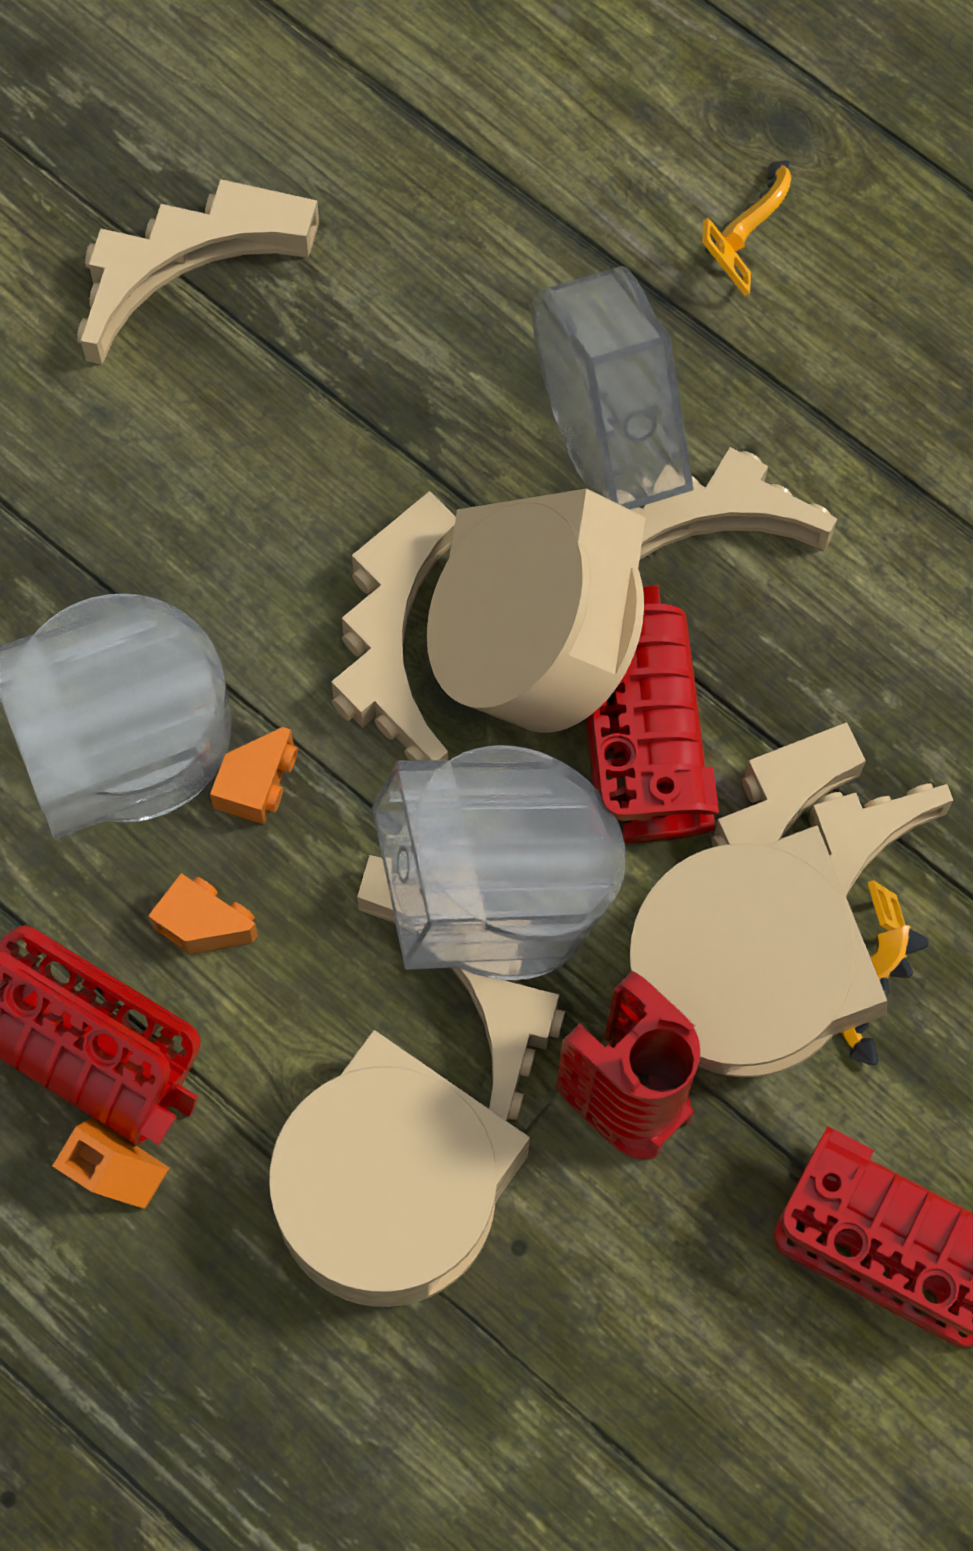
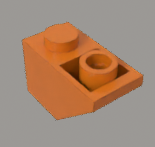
M281 727L225 754L210 793L214 809L265 824L269 811L275 813L281 802L283 787L279 786L283 773L284 771L289 773L292 771L297 758L298 747L294 746L291 729Z
M182 873L148 916L153 930L188 954L251 944L258 937L256 925L253 922L255 917L248 909L234 901L229 906L216 897L218 894L217 890L207 881L200 877H196L192 881Z
M90 1118L75 1127L53 1164L54 1168L89 1191L143 1209L148 1206L170 1167L94 1118Z

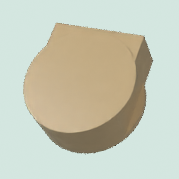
M587 488L457 509L449 560L435 587L427 624L429 660L433 673L442 689L451 698L463 705L529 731L540 733L556 732L572 727L594 713L610 697L624 677L640 638L644 615V593L638 566L646 517Z
M817 825L766 845L728 844L698 852L670 869L654 885L639 910L631 937V970L640 974L695 1025L694 1028L700 1042V1060L698 1064L700 1068L721 1075L742 1078L776 1074L797 1066L813 1056L833 1035L887 1015V998Z
M374 1030L340 1076L324 1083L297 1106L286 1121L277 1139L271 1160L269 1183L273 1210L284 1242L291 1256L309 1278L323 1289L344 1300L373 1307H394L416 1303L432 1297L457 1281L478 1257L491 1229L495 1203L528 1157L530 1137Z

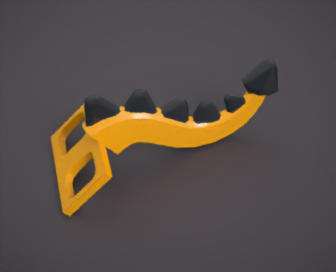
M788 160L770 163L767 170V179L770 180L767 184L769 189L761 192L759 195L760 200L757 203L748 204L744 213L736 219L725 223L722 233L719 232L709 218L703 220L702 243L705 245L704 250L706 253L713 255L744 296L750 294L751 271L735 251L745 247L747 236L766 220L785 198L791 184V174L788 169L790 162ZM710 234H711V235L713 236V238L715 239L714 241L711 240ZM734 264H735V266L739 269V271L741 272V274H742V276H743V280L741 279V277H740V276L738 275V273L736 272V270H735V268H734Z
M873 880L867 882L879 924L888 931L877 934V951L870 958L885 996L889 994L888 978H910L913 970L906 956L928 947L929 940L912 930L911 926L905 925L897 895ZM868 1022L841 1032L847 1044L851 1047L850 1058L867 1065L875 1066L878 1064L879 1058L874 1039L862 1038L861 1033L869 1027Z

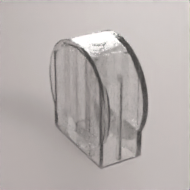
M619 266L536 291L532 299V321L540 368L560 434L569 456L584 483L591 490H597L599 495L629 510L694 490L670 334L654 315L650 303L635 276L626 267Z
M122 593L96 596L82 600L58 612L46 621L35 634L0 646V700L54 839L103 821L135 822L167 814L198 795L217 773L227 752L232 728L231 707L223 668L218 653L205 631L191 617L178 608L164 601L137 594Z
M498 745L476 748L464 752L451 760L396 761L372 806L405 969L458 967L475 975L499 980L530 979L552 972L570 960L581 948L616 898L623 882L626 853L623 835L615 815L604 806L602 795L585 777L560 760L539 751L516 746Z

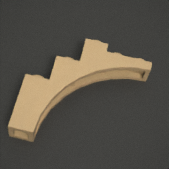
M220 179L216 195L210 194L208 197L205 213L161 204L156 219L151 218L148 222L145 238L100 229L96 244L90 243L85 259V266L90 268L93 280L89 304L92 308L88 319L83 318L81 320L77 334V341L79 344H82L86 361L102 365L114 337L132 312L156 290L183 273L213 261L240 255L277 253L309 258L319 225L317 200Z
M731 447L728 449L706 488L701 486L693 476L686 473H676L667 468L643 509L639 508L635 501L625 495H614L606 490L601 495L646 517L640 560L659 548L695 535L720 531H760L794 538L825 550L833 536L837 518L831 516L830 512L824 507L814 503L807 504L793 497L791 492L783 486L766 483L765 478L768 466L763 464L754 454L746 451L739 452Z
M429 491L352 555L353 580L369 596L342 617L344 635L342 640L347 648L360 658L331 682L334 698L332 704L344 719L349 721L353 718L363 728L376 717L374 721L379 730L388 739L393 740L396 737L406 748L404 753L409 761L420 771L426 768L436 778L448 767V751L427 726L416 705L403 664V643L408 615L419 587L436 561L451 547L456 516Z
M843 723L749 760L742 783L750 802H757L758 804L719 818L714 832L715 836L711 837L713 847L742 843L766 845L782 839L799 817L815 804L818 799L859 777L866 760L848 723Z
M923 784L909 790L907 796L891 800L890 796H882L866 803L865 808L862 809L857 793L843 796L841 792H835L825 795L816 801L817 804L813 805L808 820L811 827L818 826L845 896H847L863 869L887 845L913 828L946 815L953 802V797L947 784L933 788L932 784Z
M369 855L357 896L359 911L396 924L421 939L448 963L468 990L484 1024L492 1057L493 1088L489 1109L507 1122L509 1119L517 1121L524 1094L516 1092L520 1075L529 1077L536 1051L528 1048V1045L546 1050L549 1037H559L565 1011L557 1009L559 995L508 982V979L517 981L523 954L516 953V937L467 925V923L476 924L482 901L481 898L475 897L474 881Z

